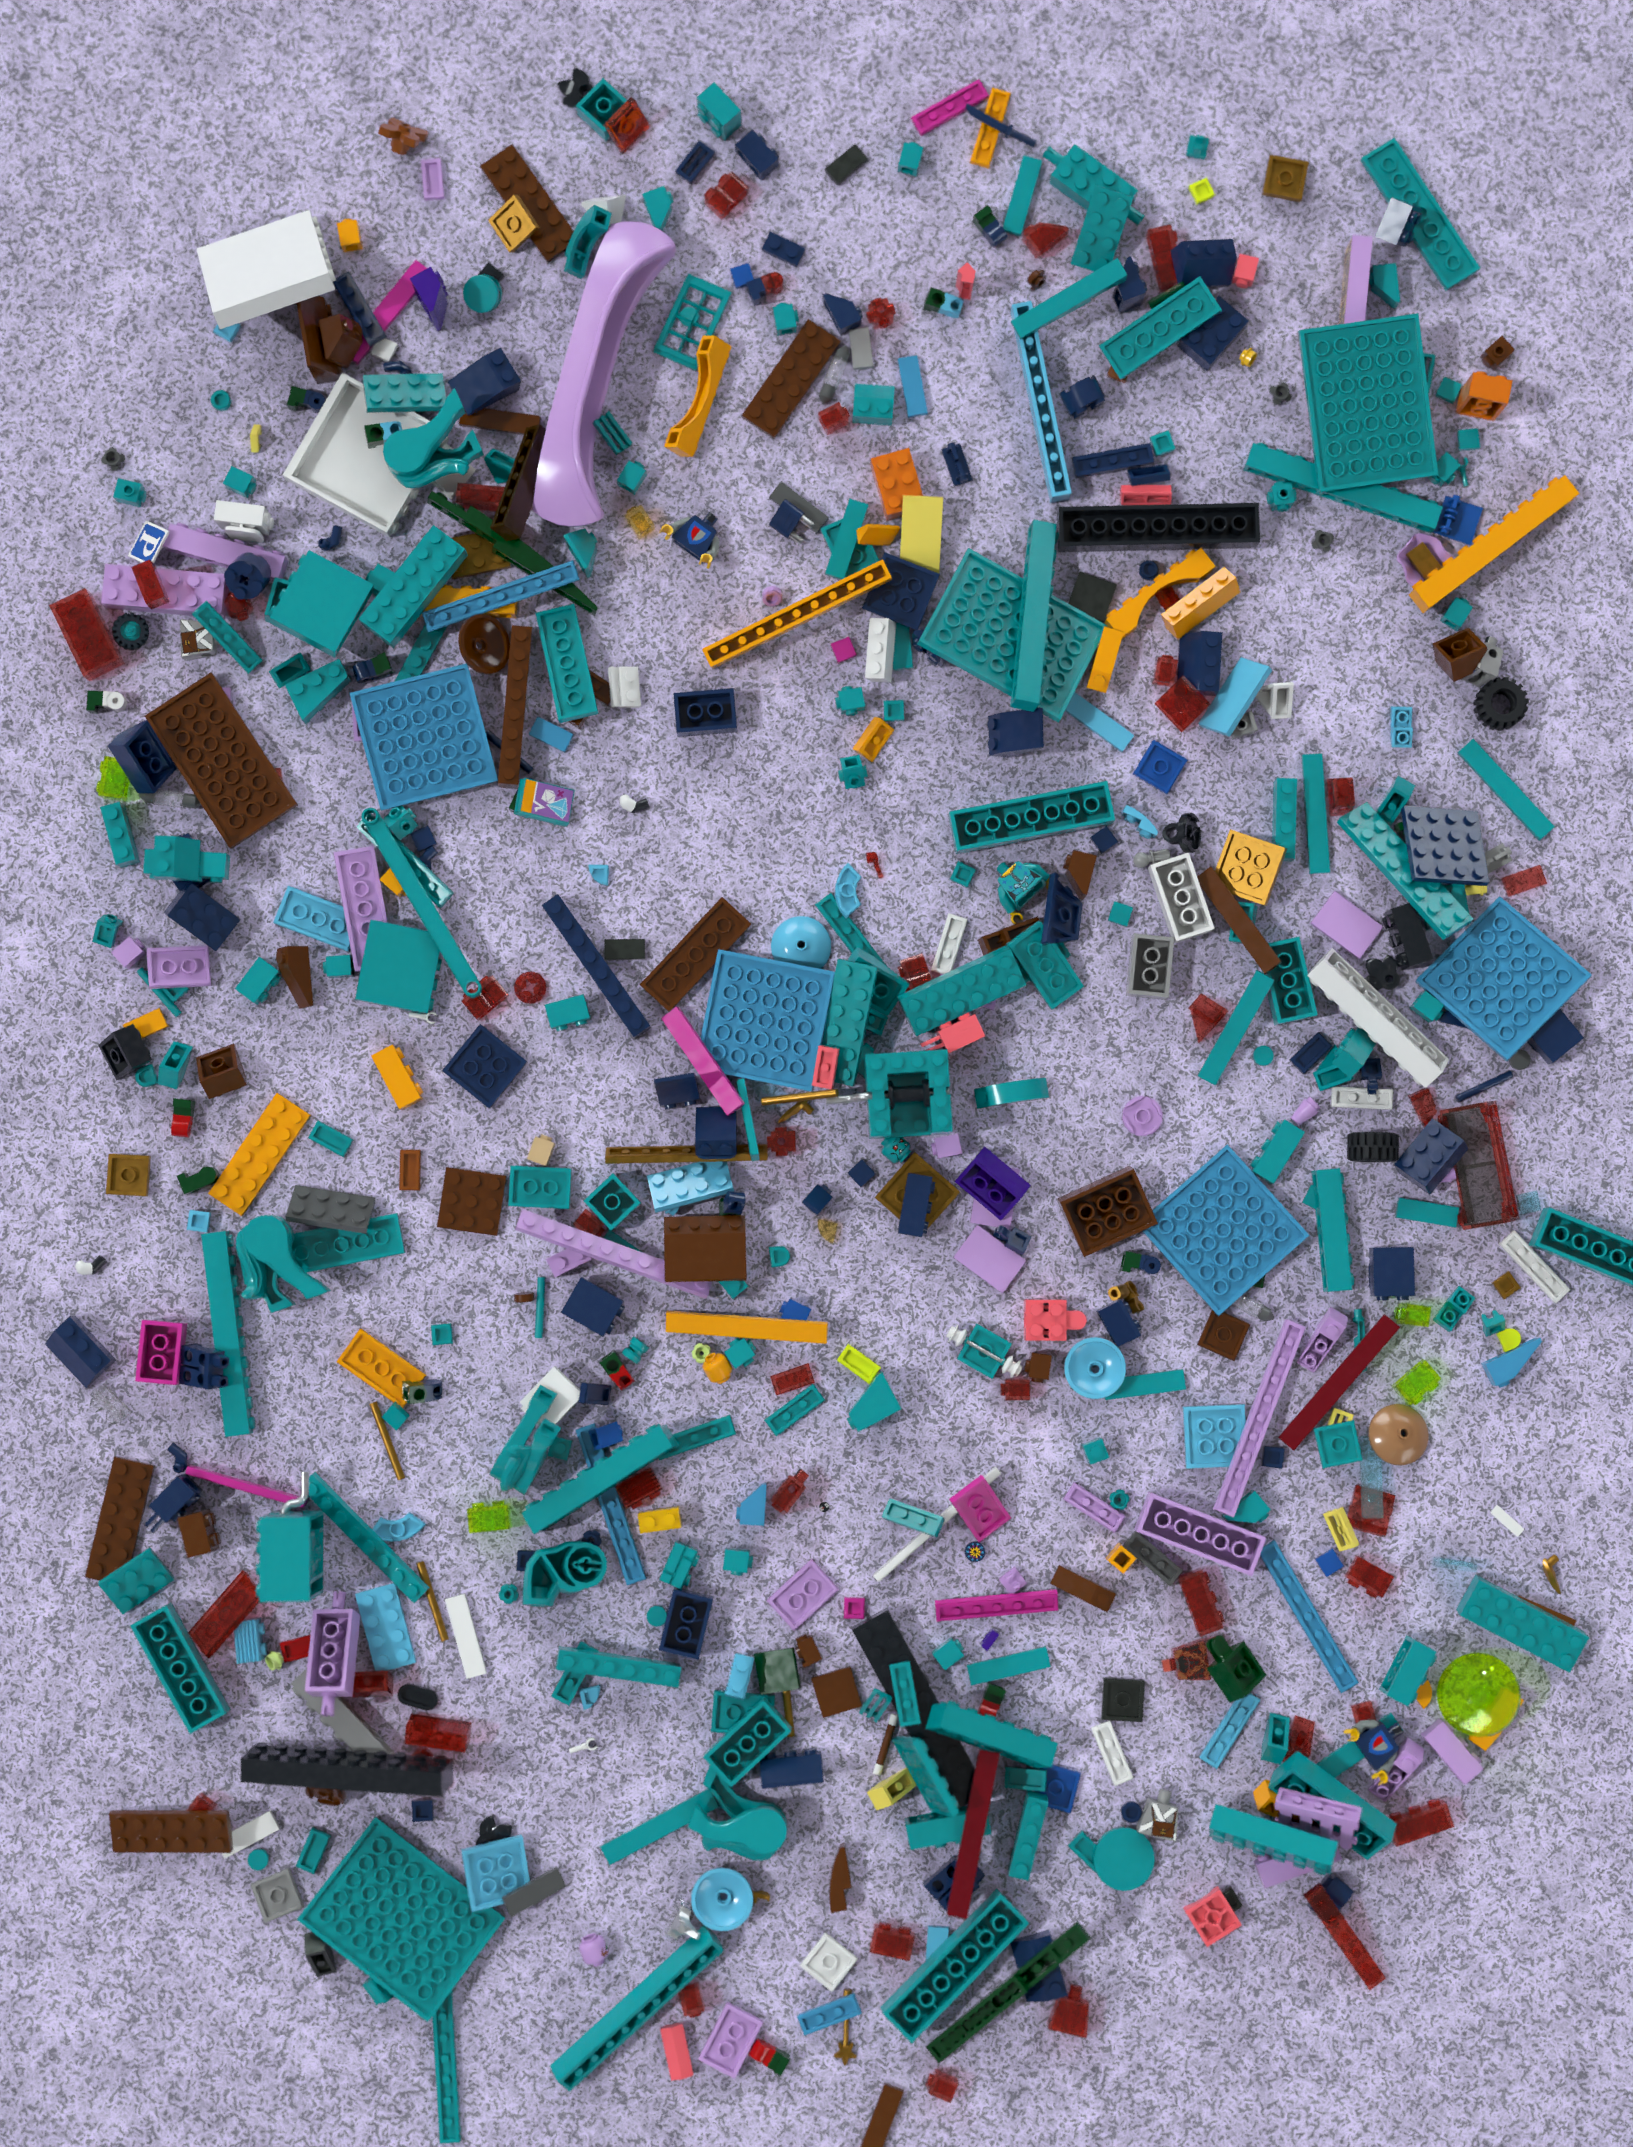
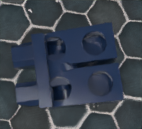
M198 1343L181 1345L180 1363L185 1365L180 1366L179 1384L206 1390L227 1387L228 1378L223 1375V1368L229 1366V1357L224 1355L225 1351L202 1347ZM188 1351H191L192 1359L187 1358ZM187 1371L191 1373V1379H186Z
M954 1856L923 1882L926 1890L938 1901L945 1911H947L957 1857L955 1858ZM978 1866L972 1894L980 1887L979 1883L985 1876V1873Z

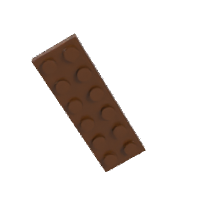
M513 144L481 164L480 169L504 203L513 195H519L540 228L529 238L545 261L549 263L565 252L574 230Z
M808 319L741 417L775 439L841 344V340Z
M721 897L640 983V986L670 1012L714 966L718 949L728 951L752 924Z
M116 1456L113 1458L87 1565L86 1578L100 1581L133 1559L155 1465Z
M112 1810L109 1813L113 1853H231L233 1851L229 1810Z

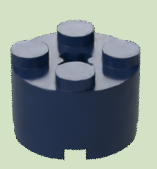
M1095 375L1078 381L1070 386V391L1065 392L1064 390L1059 394L1069 415L1073 416L1074 419L1084 415V412L1089 407L1091 410H1094L1101 406L1106 397Z
M250 552L239 555L224 573L227 587L240 600L257 597L269 584L271 569L268 562L263 557H258Z

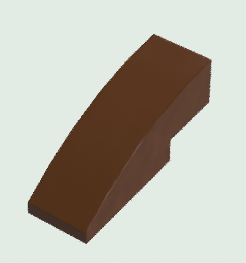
M1039 917L1031 918L979 938L978 943L983 956L1006 946L1008 942L1037 921H1040Z
M844 1843L839 1845L831 1869L829 1884L831 1913L847 1910L844 1889L852 1888Z

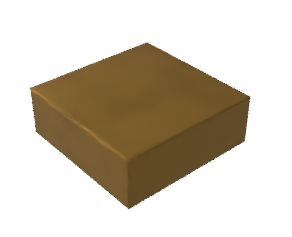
M1509 1271L1491 1282L1502 1299H1506L1521 1288Z

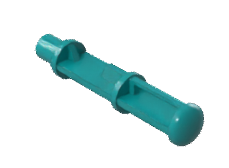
M1354 1309L1352 1322L1356 1323L1358 1328V1336L1354 1338V1348L1365 1336V1319L1362 1317V1309Z

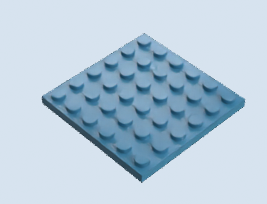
M467 663L350 693L381 811L498 781Z
M1499 896L1416 979V983L1439 1000L1445 1009L1508 1062L1591 978L1592 974Z
M718 949L701 1040L724 1074L813 1092L814 1086H812L818 1046L822 1045L835 972Z
M1228 1144L1152 1210L1158 1224L1142 1231L1217 1316L1223 1313L1309 1236L1304 1228Z

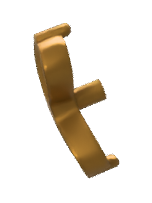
M752 1890L753 1903H757V1898L770 1901V1894L768 1892Z

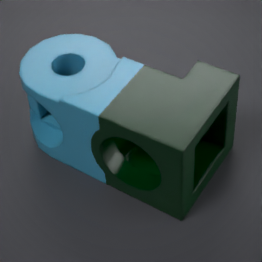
M930 287L923 310L958 318L963 300Z
M392 421L364 425L368 449L384 445L390 435L402 430L401 422Z

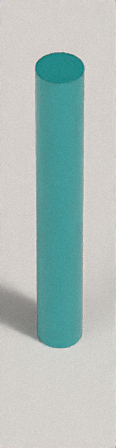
M141 967L137 970V974L149 986L148 973ZM151 989L175 1017L182 1013L162 989Z
M538 1277L535 1338H543L546 1277Z

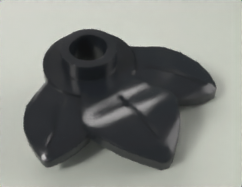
M577 68L573 69L572 80L558 82L561 93L565 95L562 103L568 107H576L585 97L582 93L584 91L589 92L593 88L589 84V76Z
M1387 955L1383 962L1375 958L1366 960V969L1369 975L1364 979L1376 990L1382 988L1386 990L1395 989L1400 983L1396 960L1390 955ZM1388 976L1393 977V981L1387 982L1386 978Z
M488 1816L479 1826L480 1836L476 1840V1846L481 1845L484 1841L493 1842L509 1838L512 1833V1826L509 1824L496 1826L494 1818Z

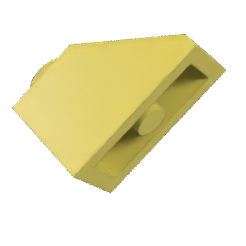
M904 1768L876 1784L867 1791V1794L875 1809L879 1810L893 1805L917 1785L909 1770Z

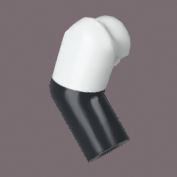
M622 795L620 797L621 807L631 813L650 808L646 798L636 802L629 798V795Z
M99 1255L92 1263H85L83 1260L78 1261L75 1264V1268L81 1275H94L107 1261Z

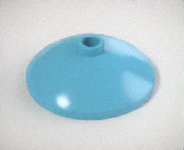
M805 916L793 917L781 923L774 932L771 941L772 956L777 961L822 969L831 953V939L825 927L817 920ZM803 941L805 947L799 948L797 946L798 942Z
M1094 1337L1084 1339L1071 1348L1066 1357L1064 1369L1066 1379L1076 1393L1090 1399H1101L1112 1395L1119 1389L1125 1378L1126 1364L1123 1354L1116 1345L1106 1339ZM1093 1366H1098L1099 1372L1093 1373L1091 1371V1368Z
M724 1867L714 1868L701 1875L695 1883L691 1895L692 1908L698 1920L706 1927L716 1931H729L743 1924L748 1918L753 1906V1892L749 1882L739 1872ZM721 1893H726V1894H727V1898H726V1899H722V1898L720 1897V1894H721Z

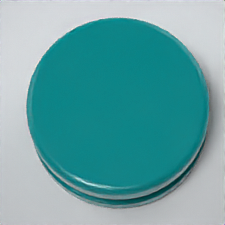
M486 274L476 275L465 283L463 298L466 305L474 312H490L495 310L501 303L502 288L494 277Z

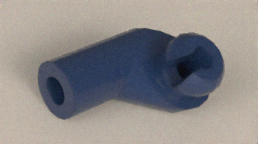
M400 360L383 363L385 372L397 371L400 374H412L411 368Z
M333 525L331 536L319 540V548L323 551H330L340 544L343 528Z
M173 1442L167 1451L175 1457L173 1471L181 1473L187 1468V1454Z

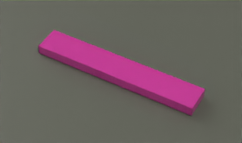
M417 260L412 263L373 311L384 332L416 294L410 278L427 269ZM363 334L361 335L363 343L352 360L357 365L373 347L368 345Z
M676 1006L662 1017V1021L726 1115L730 1116L744 1105V1101L681 1009Z
M193 1465L187 1466L185 1472L186 1475L283 1503L299 1497ZM308 1499L306 1500V1502H305L303 1505H301V1506H299V1507H300V1508L305 1507V1506L307 1505Z
M1057 1589L935 1600L936 1621L1059 1611Z

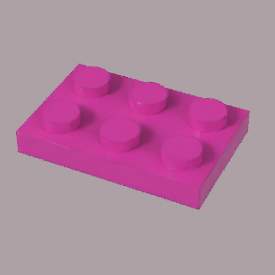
M982 1475L949 1499L978 1542H981L1011 1519Z

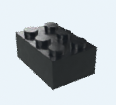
M1410 903L1392 908L1383 913L1382 922L1385 929L1389 930V943L1392 948H1395L1397 954L1395 960L1402 971L1433 960L1419 914Z

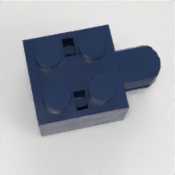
M186 1473L177 1476L149 1505L155 1513L144 1525L148 1528L160 1517L161 1519L150 1530L152 1533H155L164 1523L175 1522L178 1520L177 1518L187 1513L185 1510L187 1507L199 1501L201 1498L199 1494L203 1489Z

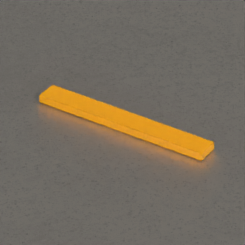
M668 1310L666 1312V1332L827 1344L828 1322Z

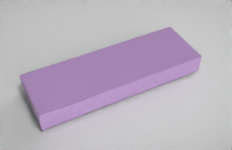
M1073 1482L1063 1500L1113 1533L1116 1532L1125 1518V1515L1075 1482Z

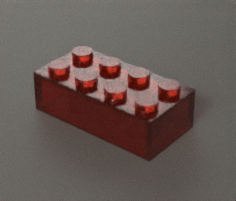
M86 588L49 605L84 678L91 681L125 664L92 594Z

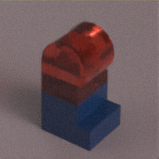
M771 272L746 282V289L754 306L761 304V297L771 293L778 294L783 290L784 286L783 276L778 272Z

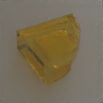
M818 1219L820 1234L826 1241L833 1243L838 1224Z

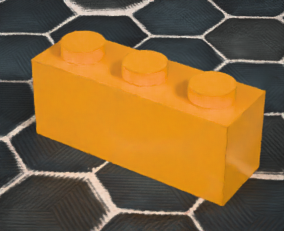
M392 1044L371 1055L400 1110L423 1099L421 1094L424 1092L418 1082L415 1084L412 1076H414V1073L409 1064L407 1066L404 1064L402 1059L405 1056L400 1047L396 1048Z

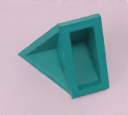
M1335 1044L1318 1069L1313 1072L1319 1091L1354 1079L1353 1077L1349 1078L1332 1063L1336 1057L1334 1055V1052L1337 1050Z

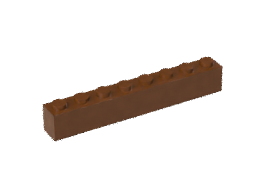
M512 625L498 788L518 789L532 639V627Z

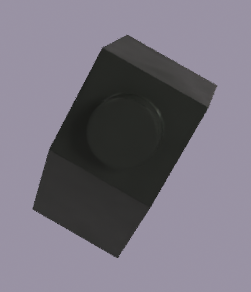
M313 1932L305 1933V1956L316 1977L337 1972L331 1946Z

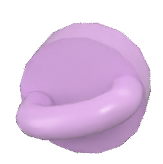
M775 586L765 588L762 592L763 602L767 606L774 607L779 605L782 601L781 589Z

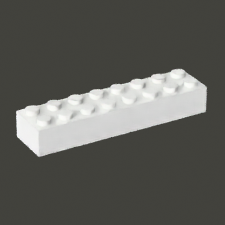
M1333 948L1315 964L1307 975L1311 983L1316 987L1319 986L1329 1000L1335 1001L1339 1005V1009L1354 1020L1357 1027L1364 1029L1373 1042H1378L1388 1056L1398 1061L1400 1068L1408 1071L1417 1084L1423 1085L1426 1088L1444 1071L1450 1059Z

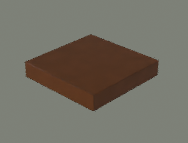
M1211 1310L1197 1345L1235 1361L1250 1324L1224 1312L1217 1316Z
M850 1666L811 1677L823 1718L862 1706Z

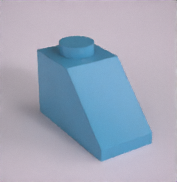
M762 1483L741 1502V1507H737L736 1519H740L741 1525L764 1526L767 1483Z

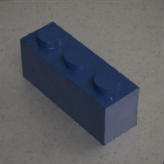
M908 1173L898 1234L921 1238L923 1234H927L929 1222H925L926 1213L930 1214L932 1202H929V1195L934 1194L935 1182L932 1181V1177Z

